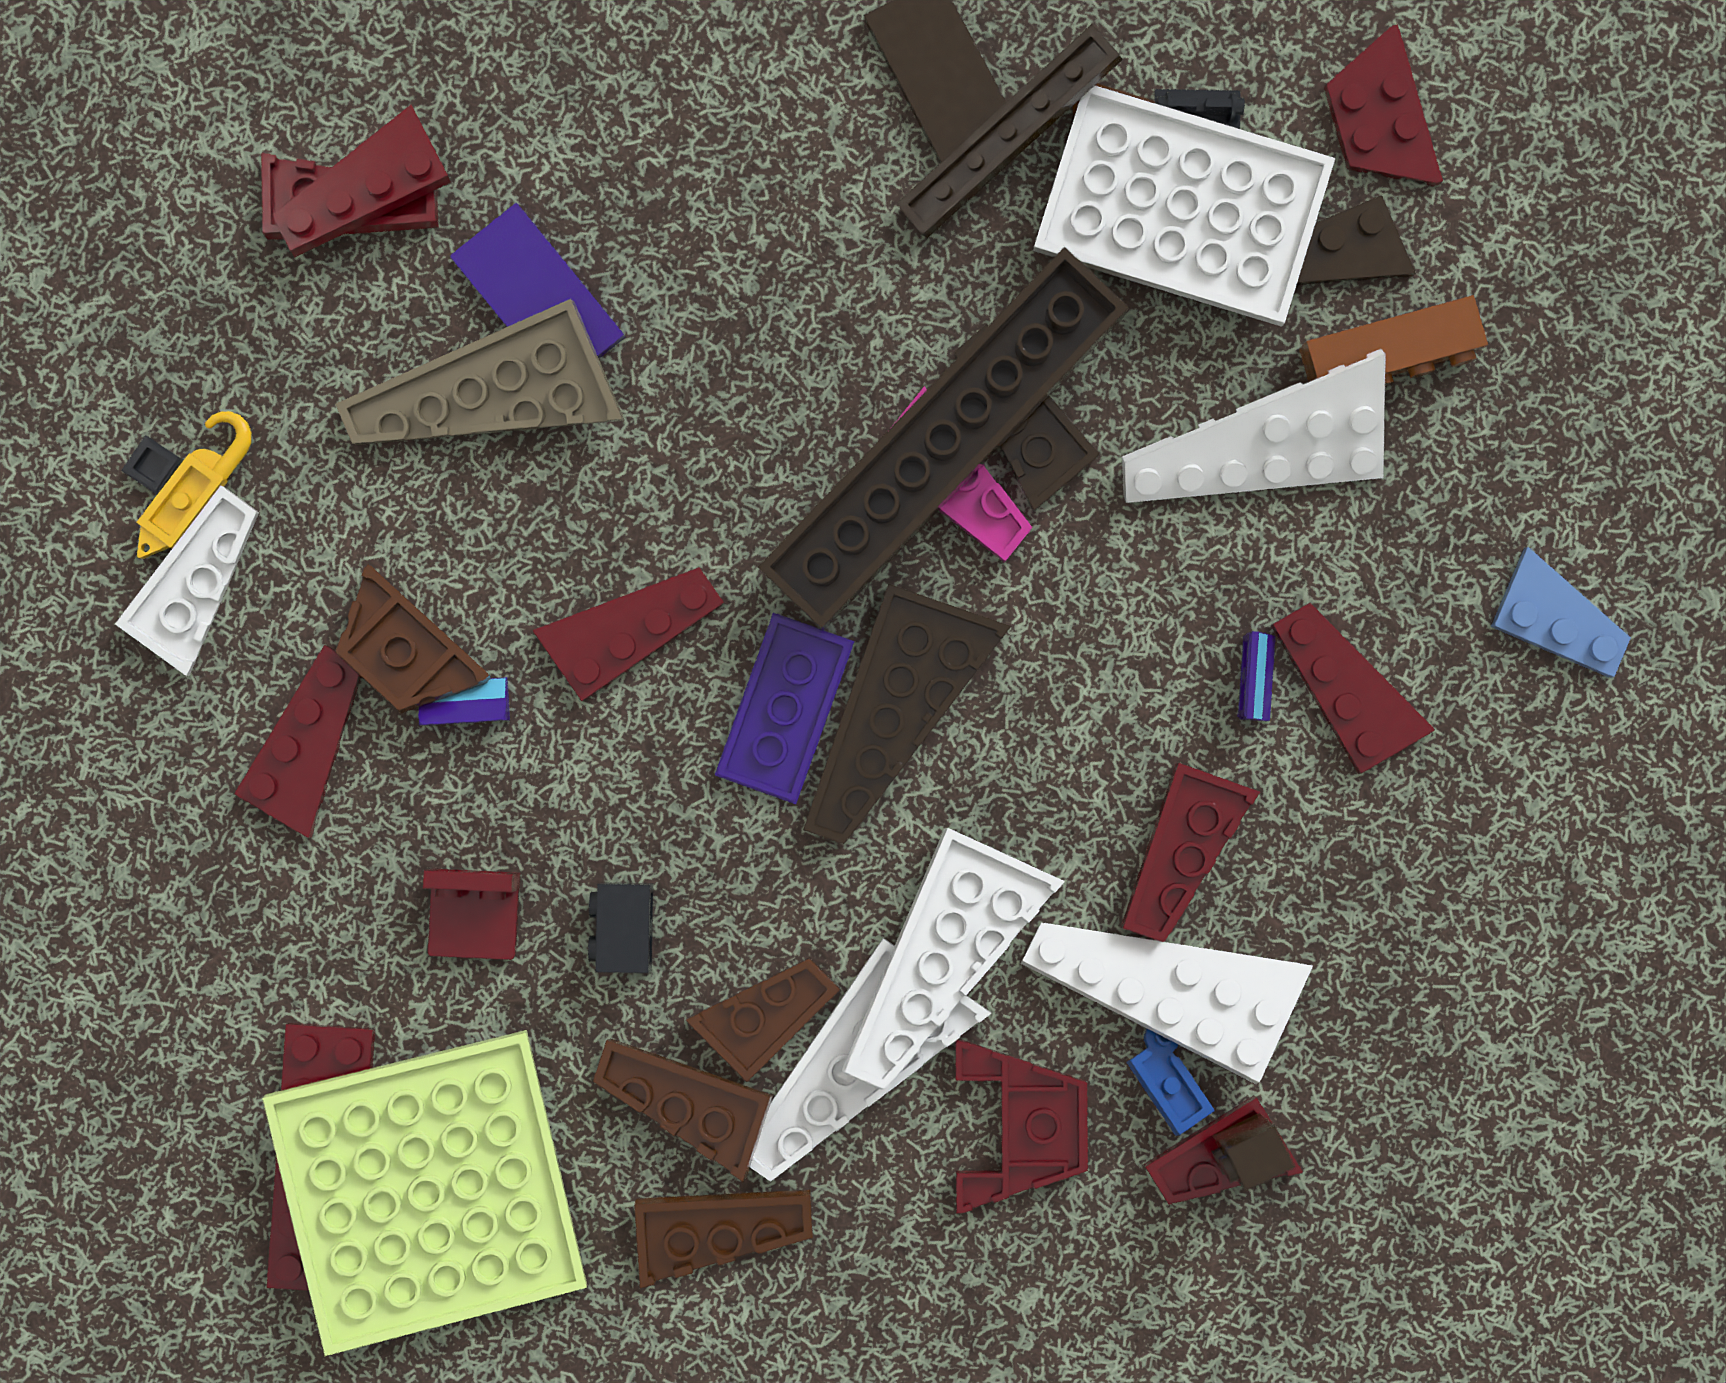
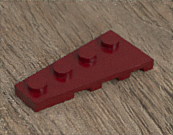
M700 567L532 631L577 696L584 702L725 603Z

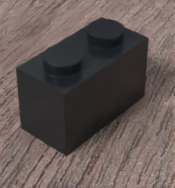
M601 882L597 884V892H590L589 916L590 918H596V935L589 936L588 960L589 962H596L595 972L649 973L652 970L654 883Z

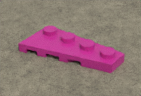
M925 386L914 398V400L910 403V405L906 408V410L901 414L897 421L927 391ZM984 464L939 510L1004 563L1033 528L1000 484L987 471Z

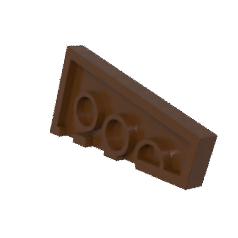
M810 1190L637 1198L634 1204L640 1289L655 1285V1281L671 1276L679 1278L692 1274L695 1269L718 1263L719 1266L733 1262L736 1257L752 1252L760 1254L813 1238Z

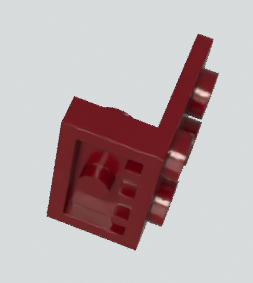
M436 868L424 870L423 888H431L428 954L440 957L514 959L516 957L520 872Z

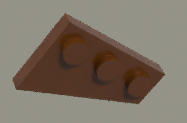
M809 957L688 1017L686 1021L748 1082L840 990V987Z

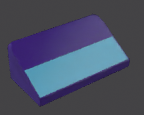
M1251 631L1243 636L1238 717H1240V720L1270 721L1275 636Z
M491 678L486 684L419 707V725L431 726L510 721L508 678Z

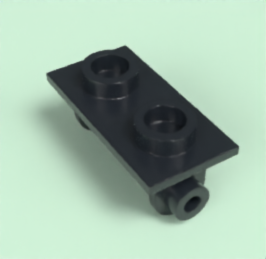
M1155 89V104L1240 129V115L1244 114L1245 100L1241 98L1240 90Z

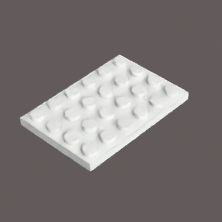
M1094 86L1079 101L1033 251L1055 257L1066 247L1088 268L1282 327L1286 321L1335 158Z

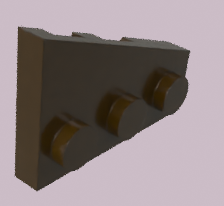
M1382 195L1315 223L1297 285L1346 280H1373L1386 277H1413L1416 274Z

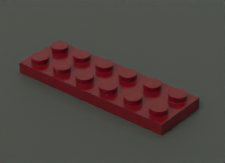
M286 1024L281 1091L373 1068L375 1028ZM276 1156L266 1288L309 1291Z

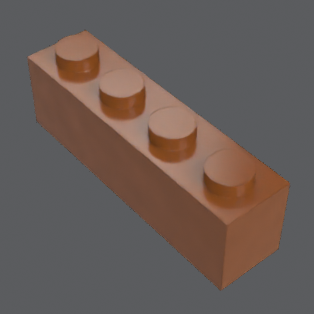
M1471 295L1308 340L1299 348L1308 382H1311L1329 374L1328 370L1343 364L1347 367L1366 359L1367 354L1382 349L1385 353L1386 386L1394 382V375L1408 372L1410 378H1416L1434 372V364L1449 360L1451 367H1456L1477 359L1475 353L1486 347L1488 342L1475 297Z

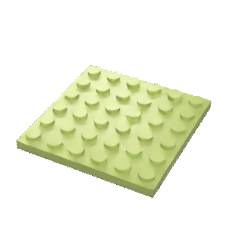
M527 1030L264 1095V1107L325 1356L587 1288V1281Z

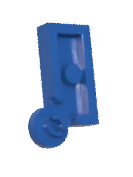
M1146 1028L1144 1042L1147 1048L1126 1063L1175 1136H1178L1215 1110L1181 1059L1174 1055L1173 1051L1178 1047V1044Z

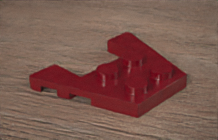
M962 1039L955 1041L956 1081H1001V1170L956 1171V1213H966L975 1207L990 1202L995 1203L1009 1198L1010 1195L1031 1188L1036 1189L1088 1171L1086 1080Z

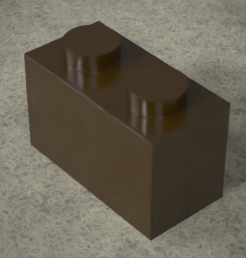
M1260 1113L1212 1135L1218 1148L1211 1152L1221 1173L1226 1175L1230 1183L1237 1181L1246 1191L1295 1168L1276 1126Z

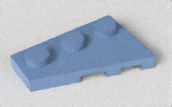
M1529 547L1523 549L1491 627L1609 678L1615 677L1631 638Z

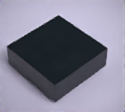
M145 435L121 471L155 494H158L183 462V459Z

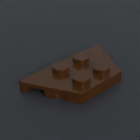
M368 564L364 568L362 573L363 580L356 601L352 602L348 614L349 621L346 630L341 634L336 654L400 714L486 684L491 679L490 675L372 566Z

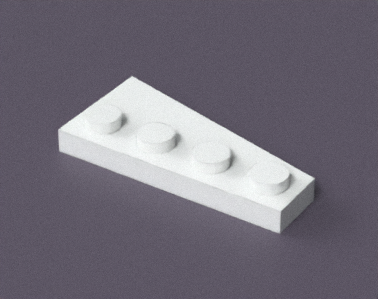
M220 486L115 625L181 673L189 676L259 512L227 488Z

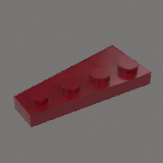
M409 105L272 215L290 252L295 258L451 183L414 108L412 105Z
M261 153L262 228L267 240L284 239L272 214L331 167L316 165L315 161L297 159L296 162L278 159L276 155ZM437 190L345 234L439 228Z
M1311 603L1302 606L1271 625L1358 774H1362L1435 731Z
M326 645L323 646L234 793L307 838H312L321 803H323L328 787L327 783L334 760L336 761L341 745L340 741L345 724L349 719L361 677L336 654L334 649Z
M1181 763L1175 764L1120 928L1165 942L1194 897L1196 889L1205 875H1208L1214 866L1219 853L1228 839L1233 836L1250 805H1253L1260 792Z

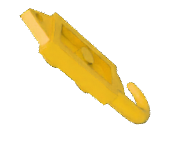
M221 411L212 415L205 422V427L209 429L221 422L231 424L236 431L235 440L223 456L207 449H198L186 456L137 521L141 525L137 551L138 558L144 559L168 548L173 549L218 488L227 484L228 477L247 454L251 445L252 432L248 422L241 415L231 411ZM149 545V550L145 552V546Z

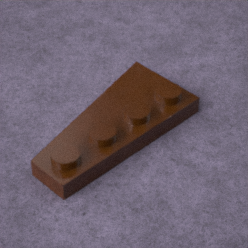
M607 1039L593 1082L637 1112H642L659 1123L661 1128L673 1136L677 1135L695 1147L697 1152L709 1160H714L731 1171L730 1174L740 1181L746 1180L773 1095L617 1040Z

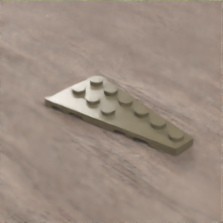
M572 299L335 404L352 444L355 445L625 421L576 304Z

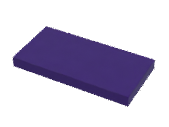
M517 202L450 255L451 259L507 327L572 299L576 304L598 358H601L625 338L623 332Z
M773 613L715 776L797 804L854 641Z

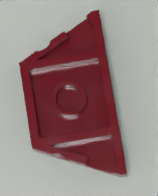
M1398 24L1392 25L1325 85V95L1347 170L1363 173L1374 172L1381 174L1383 177L1398 180L1405 178L1425 182L1429 186H1437L1443 182L1400 29Z

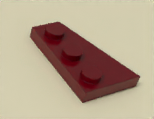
M1253 1095L1143 1164L1169 1205L1241 1186L1237 1181L1230 1183L1226 1175L1221 1173L1211 1152L1218 1148L1212 1135L1258 1113L1272 1123L1257 1097ZM1283 1141L1295 1165V1168L1276 1177L1283 1175L1291 1176L1303 1173L1300 1166L1293 1157L1292 1153Z

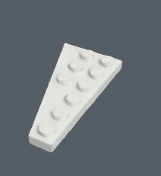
M1382 349L1367 354L1366 359L1347 367L1343 364L1328 370L1329 374L1306 384L1297 383L1237 408L1236 413L1217 421L1213 418L1198 425V429L1179 437L1173 438L1170 436L1122 456L1123 492L1126 503L1383 478L1385 353Z
M944 829L841 1072L885 1090L920 1050L919 1047L946 1020L951 1010L971 991L1010 946V942L1036 916L1041 906L1065 881L952 829Z
M1042 922L1021 964L1254 1084L1260 1083L1313 967L1312 965Z
M883 938L772 1099L750 1168L771 1182L813 1150L816 1145L850 1122V1119L921 1068L925 1062L942 1049L951 1045L967 1030L988 1017L991 1012L967 995L964 996L951 1010L946 1020L919 1047L920 1050L885 1090L841 1072L894 949V945Z

